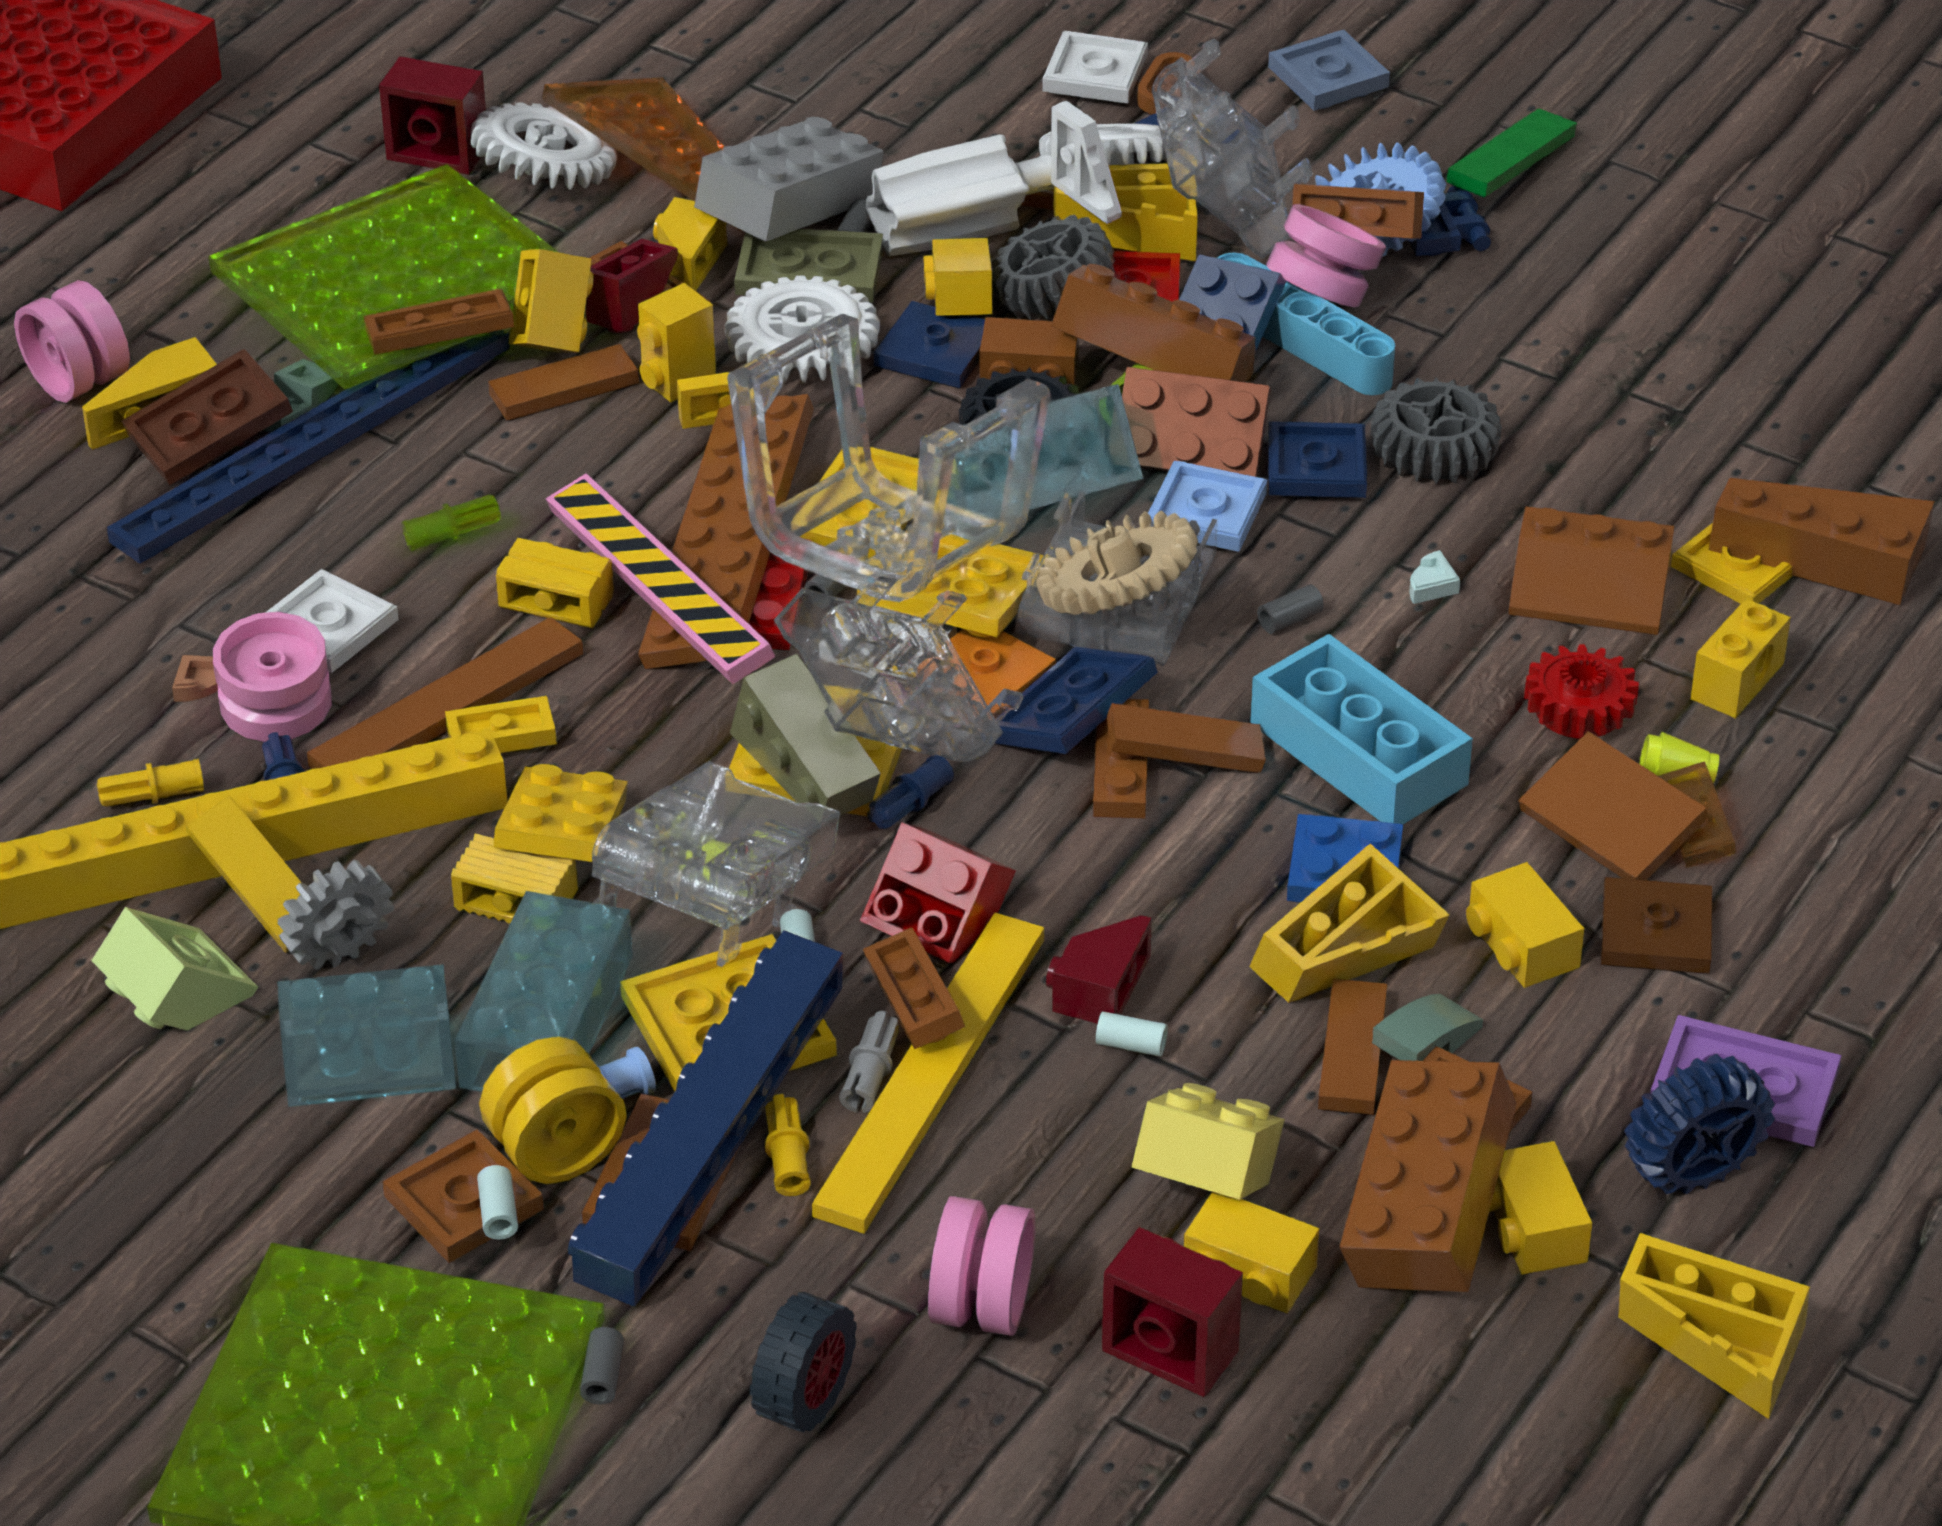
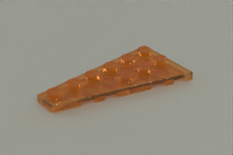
M663 77L544 84L542 95L544 102L694 201L696 199L703 156L718 152L724 148L722 143Z

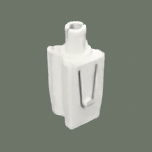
M1002 134L921 153L873 170L871 177L873 195L867 196L866 210L876 232L883 233V247L889 257L932 250V239L985 238L1013 231L1020 226L1017 208L1024 202L1025 195L1054 189V185L1051 184V156L1046 154L1038 158L1015 163L1007 154L1006 138Z

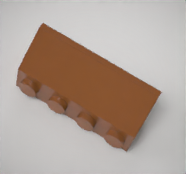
M1098 264L1082 265L1068 275L1051 325L1052 327L1155 371L1247 382L1251 379L1254 371L1256 337L1244 333V328L1240 324L1223 318L1213 320L1199 314L1200 309L1194 304L1182 300H1174L1173 302L1157 296V291L1153 287L1140 282H1131L1129 284L1114 278L1112 270Z

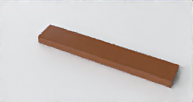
M549 617L308 751V766L312 769L323 768L357 760L362 757L425 744L447 731L445 711L495 704L583 655V642L555 619Z

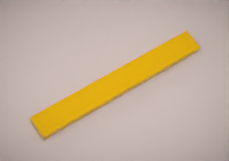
M996 912L993 914L947 988L960 1011L965 1027L949 1034L939 1042L928 1043L917 1049H914L911 1045L812 1203V1217L865 1234L1043 944L1044 927Z

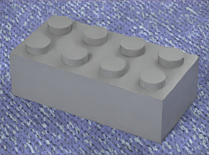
M808 117L803 122L780 127L777 131L763 136L752 137L749 141L735 146H726L723 150L703 156L694 207L755 237L769 241L848 211L853 201L857 199L866 200L867 196L873 195L872 172L874 169L881 167L884 151L868 144V140L861 135L845 133L832 127V123L827 119Z

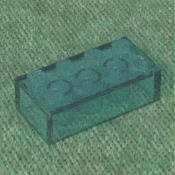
M1119 384L921 436L946 531L964 528L1144 479Z
M530 891L525 892L455 1038L460 1088L482 1092L485 1082L498 1064L516 1049L538 1039L559 1036L575 1040L588 1054L590 1053L618 991L620 981L623 980L633 957L629 909Z

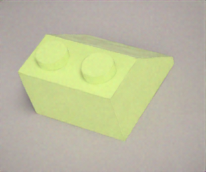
M128 907L124 908L91 960L107 976L105 984L112 991L129 999L136 1006L134 1014L141 1021L157 1029H162L164 1025L188 1031L252 997L258 989V986L200 928Z

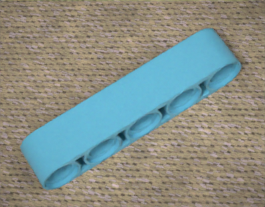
M1226 253L1218 257V259L1271 271L1264 264L1242 253ZM1286 281L1262 337L1357 392L1365 395H1380L1390 390L1393 384L1394 340L1387 334L1322 297L1307 292Z

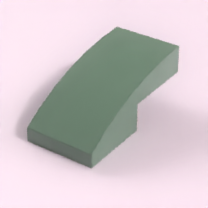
M302 359L275 372L274 383L288 398L293 412L263 431L271 433L324 403L340 384L341 373L306 359Z
M1432 994L1408 1003L1373 1027L1372 1044L1399 1060L1423 1061L1436 1046L1453 1053L1483 1027V1019L1442 994Z

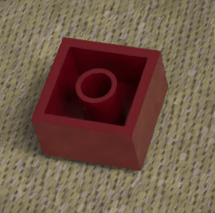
M399 56L379 84L386 160L470 175L481 158L477 156L476 148H473L471 145L472 123L477 119V115L486 111L483 71Z
M1139 1227L1104 1271L1102 1351L1205 1397L1239 1352L1243 1272L1230 1267L1223 1261L1209 1258L1184 1247L1171 1238L1162 1237Z

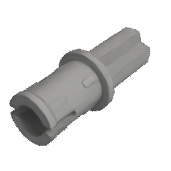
M878 1011L875 1016L869 1018L860 1044L850 1052L849 1063L851 1068L844 1087L839 1094V1100L845 1108L858 1113L862 1098L865 1099L861 1108L862 1112L867 1113L872 1109L882 1078L887 1076L893 1067L890 1055L900 1030V1022L898 1018L889 1016L887 1011Z

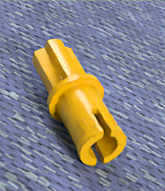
M199 759L152 767L151 763L145 764L146 770L101 777L97 780L99 801L105 807L148 799L152 800V804H158V799L204 792Z
M783 1093L773 1096V1101L765 1106L769 1133L765 1140V1152L772 1158L776 1191L783 1196H798L806 1192L811 1185L806 1161L809 1137L801 1127L797 1100L794 1097L785 1098Z

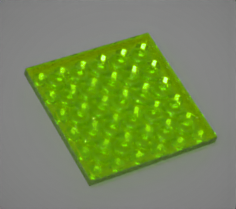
M446 164L209 255L208 259L210 270L218 279L346 390L395 369H404L410 363L432 354L446 352L450 347L474 337H482L489 334L487 332L374 355L366 333L364 316L496 289H503L513 313L521 251L534 249L558 251Z
M271 1243L147 1506L150 1523L166 1526H523L581 1381L590 1333L594 1329L602 1327L605 1320L604 1303Z

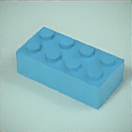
M1330 634L1325 635L1253 677L1250 723L1260 724L1262 733L1380 822L1405 824L1468 786L1473 738Z

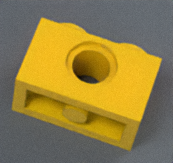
M1745 598L1696 653L1690 699L1736 718L1784 664L1791 617Z

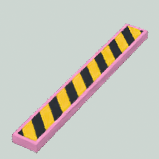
M587 473L546 498L551 511L594 553L610 558L612 560V570L732 684H735L775 658L770 644Z

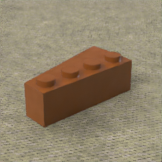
M1729 478L1715 507L1708 550L1722 554V547L1725 546L1728 547L1727 551L1730 556L1749 560L1759 555L1761 556L1760 564L1777 567L1782 562L1790 563V566H1793L1791 573L1793 576L1900 605L1925 549L1935 501Z

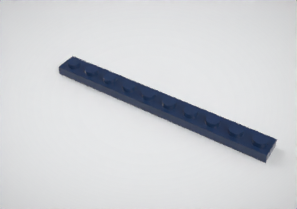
M497 330L419 347L107 527L109 543L139 564L143 563L510 349L509 334L504 330Z

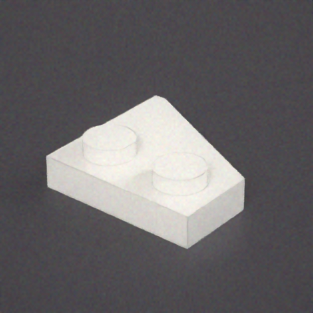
M1068 101L1061 102L1052 107L1051 184L1108 224L1121 218L1122 211L1096 121Z

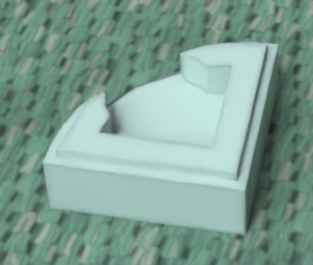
M1440 550L1424 556L1421 559L1420 565L1411 574L1409 593L1413 604L1459 593L1460 579Z

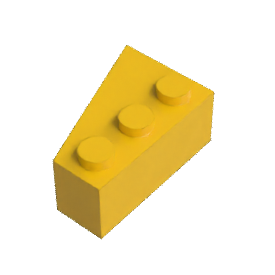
M1191 163L1108 165L1122 211L1121 218L1108 224L1054 186V217L1059 216L1062 220L1070 215H1075L1078 219L1089 217L1092 223H1099L1113 248L1137 252L1180 253V259L1196 261L1198 216Z
M1369 844L1263 934L1249 967L1290 1003L1332 987L1333 979L1350 980L1433 948L1450 914L1372 844Z
M1640 1233L1620 1279L1618 1318L1769 1419L1806 1326L1810 1286Z

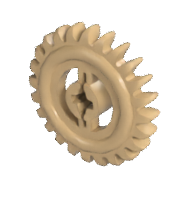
M1144 511L1139 517V528H1135L1132 519L1127 514L1123 519L1124 527L1116 526L1114 528L1111 522L1107 520L1106 528L1096 533L1090 528L1087 529V546H1082L1081 542L1076 538H1070L1073 555H1070L1065 548H1056V558H1045V567L1038 569L1036 584L1039 594L1046 606L1053 608L1057 612L1069 615H1079L1082 612L1084 615L1095 614L1099 610L1103 612L1113 611L1116 606L1126 607L1131 605L1136 599L1143 600L1149 597V593L1152 591L1162 590L1167 586L1166 582L1176 580L1181 575V572L1189 567L1197 552L1198 539L1188 520L1185 518L1180 519L1176 513H1172L1167 517L1163 511H1159L1152 521L1148 512ZM1143 556H1150V558L1142 565L1140 562L1141 558ZM1097 573L1098 577L1095 581H1088L1093 574Z

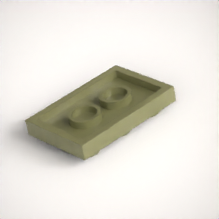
M798 229L769 241H764L745 232L734 280L735 295L746 296V291L751 288L761 289V283L767 281L776 284L778 283V278L787 277L792 281L795 280L796 276H805L807 280H811L814 276L823 277V282L835 279L841 282V287L850 285L856 288V293L864 294L868 298V302L873 303L883 254V233Z

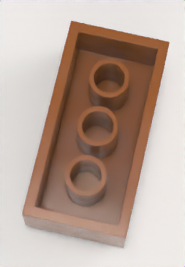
M1391 1060L1339 1247L1358 1287L1469 1292L1517 1104L1499 1062Z

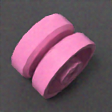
M1294 204L1285 221L1284 228L1289 237L1296 242L1284 241L1275 243L1266 263L1267 267L1271 271L1281 273L1286 281L1307 292L1341 305L1359 307L1369 285L1365 277L1356 269H1377L1386 249L1385 244L1372 234L1343 219L1309 206Z
M77 280L58 289L51 295V299L39 298L16 311L14 328L23 359L33 377L44 391L55 400L67 403L91 390L93 383L103 385L128 371L130 354L122 325L111 305L88 282Z
M283 612L257 613L236 621L220 634L213 647V666L216 683L218 684L220 712L230 729L245 738L266 742L269 740L268 735L272 732H278L279 736L289 735L291 739L309 733L324 721L332 706L331 685L327 669L325 639L316 625L298 615Z
M956 1196L949 1197L939 1223L932 1256L928 1292V1315L931 1323L962 1327L970 1319L976 1305V1315L982 1331L1009 1336L1015 1335L1025 1306L1031 1275L1035 1242L1034 1209L1006 1204L1001 1205L995 1211L988 1228L987 1211L981 1200Z

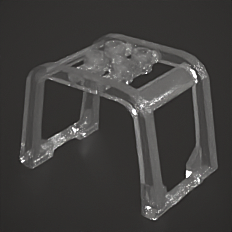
M839 314L729 372L727 380L749 519L760 541L771 553L782 560L880 599L901 602L922 592L935 577L985 547L997 545L1017 535L1027 523L1050 401V391L1046 385L1027 379L997 396L996 408L966 425L951 422L921 439L917 491H914L883 477L876 469L871 458L862 387L858 318ZM820 349V358L830 362L845 468L776 506L766 436L765 413L783 386L782 367L814 350ZM1004 426L1011 427V450L1000 518L998 520L989 519L947 503L955 455L966 448L972 447L976 442ZM864 499H868L880 506V508L871 510L868 517L860 522L837 530V540L826 546L799 537ZM914 519L913 524L907 528V532L902 531L900 526ZM953 534L969 540V542L937 560L939 543L944 537ZM869 548L874 549L876 555L868 559Z

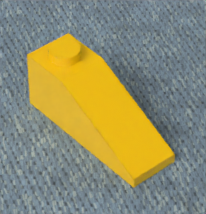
M196 337L152 351L82 407L87 442L91 450L128 438L129 436L121 422L122 420L217 365Z

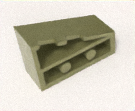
M798 654L743 678L730 734L786 790L802 809L819 825H822L873 801L881 775L880 771Z

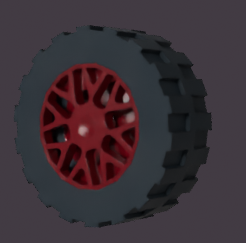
M804 1291L798 1292L797 1296L792 1295L787 1299V1303L780 1307L772 1323L770 1322L763 1342L760 1343L756 1363L753 1366L750 1395H752V1408L756 1410L758 1416L804 1433L805 1430L811 1431L815 1429V1426L826 1418V1414L833 1408L840 1391L844 1387L847 1373L853 1361V1351L856 1347L855 1331L857 1330L853 1311L849 1310L848 1307Z

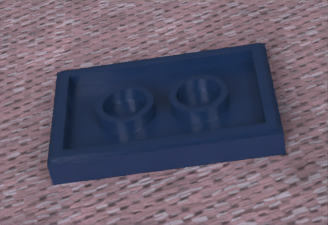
M1075 646L984 726L988 742L1063 754L1068 753L1107 718L1111 703L1122 705L1158 673L1154 658L1145 655Z

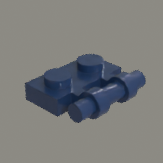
M1451 186L1448 192L1444 193L1446 198L1443 204L1439 206L1441 210L1439 215L1435 219H1429L1431 226L1426 231H1422L1421 239L1409 242L1416 256H1435L1444 252L1459 251L1461 239H1465L1467 243L1472 244L1477 251H1484L1491 245L1489 237L1490 227L1486 219L1477 214L1478 204L1474 196L1468 191Z

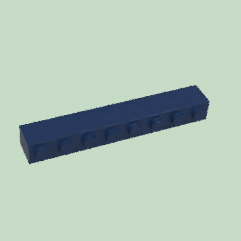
M785 930L782 931L771 949L766 947L761 951L754 967V975L746 986L740 985L737 987L731 998L728 1014L722 1023H714L710 1027L705 1037L701 1054L695 1063L688 1062L684 1066L677 1081L676 1091L669 1102L662 1101L657 1106L651 1119L650 1130L642 1142L635 1141L631 1145L624 1159L623 1170L614 1183L607 1182L598 1196L595 1212L588 1223H580L575 1228L568 1245V1255L572 1256L573 1282L635 1307L678 1242L681 1232L721 1176L842 990V952Z

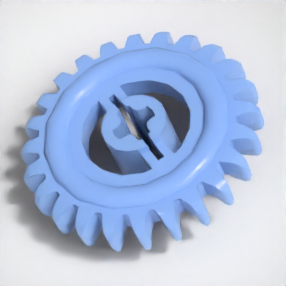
M1398 142L1392 149V157H1389L1382 143L1378 145L1376 159H1371L1367 150L1362 147L1360 164H1355L1347 154H1344L1346 171L1341 172L1332 164L1328 165V170L1332 177L1331 182H1328L1322 176H1315L1316 185L1424 192L1422 231H1426L1431 226L1429 219H1435L1441 211L1439 206L1443 204L1446 198L1444 194L1446 182L1438 163L1432 161L1427 152L1419 154L1417 148L1413 145L1404 152L1401 144ZM1375 236L1386 246L1383 256L1387 255V251L1390 248L1395 251L1402 249L1403 242L1406 240L1409 242L1416 240L1411 238Z

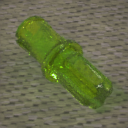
M487 495L452 507L448 503L442 504L441 510L401 521V527L405 530L403 535L409 550L412 552L418 548L452 538L454 542L458 541L460 534L497 523L501 518V511L496 498L493 495Z

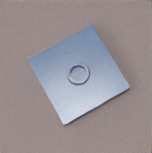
M1174 460L1148 514L1153 521L1154 516L1159 511H1163L1167 517L1172 513H1176L1180 519L1185 518L1188 520L1196 534L1198 543L1239 552L1267 494V480Z

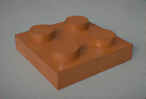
M478 1129L383 1181L384 1197L448 1263L492 1239L486 1236L483 1231L477 1176L482 1169L492 1165H500L510 1170L518 1224L544 1210L542 1193Z

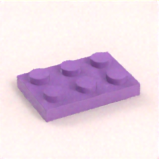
M1681 1015L1677 1016L1650 1093L1659 1086L1658 1080L1665 1081L1674 1074L1675 1067L1683 1070L1690 1066L1693 1059L1699 1058L1706 1062L1714 1054H1718L1723 1059L1733 1055L1739 1062L1746 1063L1750 1069H1754L1765 1082L1764 1085L1769 1090L1770 1097L1775 1103L1771 1111L1775 1120L1771 1126L1766 1128L1768 1135L1812 1147L1815 1146L1839 1072L1841 1055Z

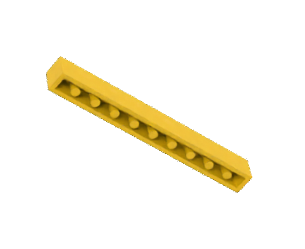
M489 728L374 756L362 757L357 760L323 768L311 769L289 776L260 781L225 791L208 793L178 802L157 805L114 817L102 818L97 821L67 828L50 830L33 836L0 842V929L221 877L222 875L187 834L186 826L229 795L283 861H288L504 809L507 804L504 760Z

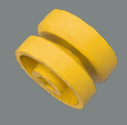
M559 1036L535 1040L511 1053L496 1066L487 1079L479 1101L482 1120L494 1137L504 1146L505 1152L517 1169L530 1181L544 1184L568 1181L592 1169L615 1146L622 1135L627 1118L624 1100L612 1084L601 1074L600 1068L588 1052L577 1041Z

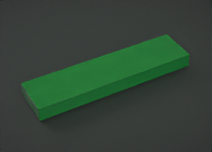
M1538 108L1449 167L1446 182L1484 198L1575 137L1577 123Z

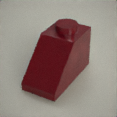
M641 238L592 265L590 271L593 274V287L590 295L586 298L585 304L587 322L606 327L607 331L612 333L631 331L634 325L639 323L638 304L663 292L678 258V248Z
M1140 915L1071 937L1062 956H1054L1048 968L1046 986L1052 988V1012L1098 1024L1102 1011L1121 1015L1151 957L1152 918Z

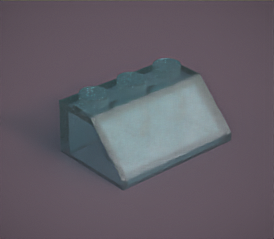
M444 964L277 982L288 1107L456 1089Z

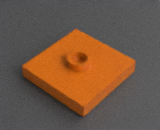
M962 629L913 668V682L980 719L989 722L1054 666L1056 659L1004 631L998 637H979L970 634L966 629Z

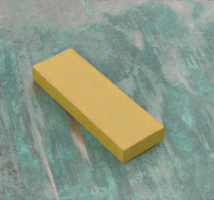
M229 795L188 824L186 832L282 950L287 953L289 950L279 937L283 930L277 922L279 918L289 914L283 903L285 900L298 898L300 894L296 886L301 881Z

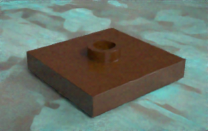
M1605 877L1602 908L1601 965L1710 974L1712 960L1711 885Z

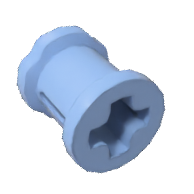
M639 1047L628 1049L626 1057L599 1067L601 1074L612 1084L622 1099L639 1092L646 1095L655 1092L656 1084L652 1068L646 1055Z

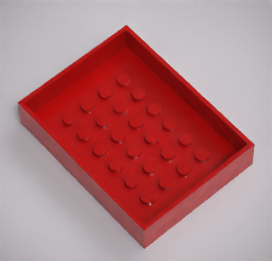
M0 0V190L59 211H64L222 79L215 19L159 0Z

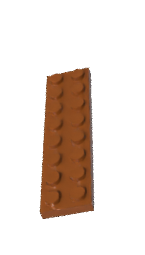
M808 394L796 396L780 395L770 400L752 403L736 402L719 408L672 549V553L748 624L814 411ZM654 609L652 610L638 653L645 669L708 661Z

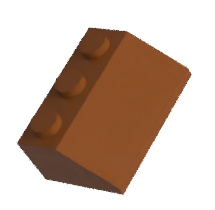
M1526 506L1519 535L1508 615L1658 635L1669 575L1675 526L1657 524L1651 521L1640 522L1610 518L1599 514L1588 515L1558 511L1553 508Z

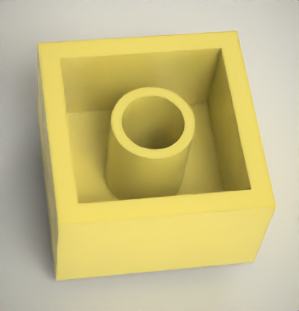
M1184 1083L1182 1089L1168 1090V1093L1147 1101L1132 1168L1240 1200L1269 1184L1285 1119L1269 1115L1270 1107L1266 1104L1249 1099H1237L1235 1105L1215 1099L1217 1092L1214 1089L1198 1084Z

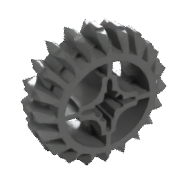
M1070 215L1064 220L1059 216H1055L1050 222L1043 223L1039 221L1038 225L1031 229L1023 228V234L1018 237H1010L1009 246L1001 247L997 250L999 257L991 262L993 268L992 286L1000 303L1005 306L1007 312H1013L1017 318L1027 316L1030 320H1036L1041 315L1047 320L1053 317L1060 302L1068 275L1082 265L1098 264L1109 268L1115 273L1113 267L1115 262L1114 250L1105 231L1101 229L1099 223H1092L1089 217L1078 219L1075 215Z
M1436 377L1433 382H1424L1416 378L1414 385L1399 383L1397 391L1388 390L1385 392L1384 399L1377 401L1376 409L1373 411L1370 436H1372L1375 456L1383 458L1384 467H1397L1399 476L1412 474L1415 476L1416 482L1422 478L1433 479L1435 484L1439 479H1449L1451 482L1456 483L1458 476L1462 475L1467 478H1473L1476 470H1486L1488 462L1495 459L1496 452L1499 449L1502 425L1500 424L1496 404L1488 402L1486 393H1474L1473 385L1461 387L1457 385L1455 379L1445 383L1439 382Z

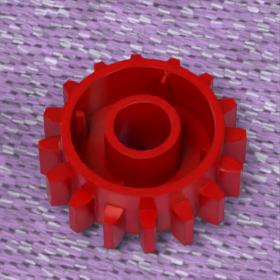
M1579 644L1577 652H1570L1562 645L1558 646L1557 656L1544 651L1541 653L1540 663L1531 662L1529 665V675L1526 676L1524 699H1528L1527 710L1529 713L1537 714L1540 724L1566 737L1581 739L1588 731L1597 737L1606 735L1615 728H1622L1623 718L1632 719L1634 716L1639 682L1634 681L1635 670L1634 668H1623L1624 658L1621 656L1612 659L1606 658V649L1602 647L1595 653H1588L1585 644Z

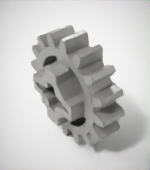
M353 860L346 870L338 861L333 863L330 873L323 875L319 870L314 871V882L309 886L299 883L296 886L300 894L298 898L285 900L283 903L289 914L278 919L277 923L283 930L279 937L301 965L309 961L314 969H320L327 959L333 967L339 966L342 956L350 955L353 959L359 957L358 947L363 943L373 946L376 943L375 938L372 936L375 930L387 929L389 924L383 918V915L394 911V905L389 900L393 892L373 866L369 864L364 868L358 860Z

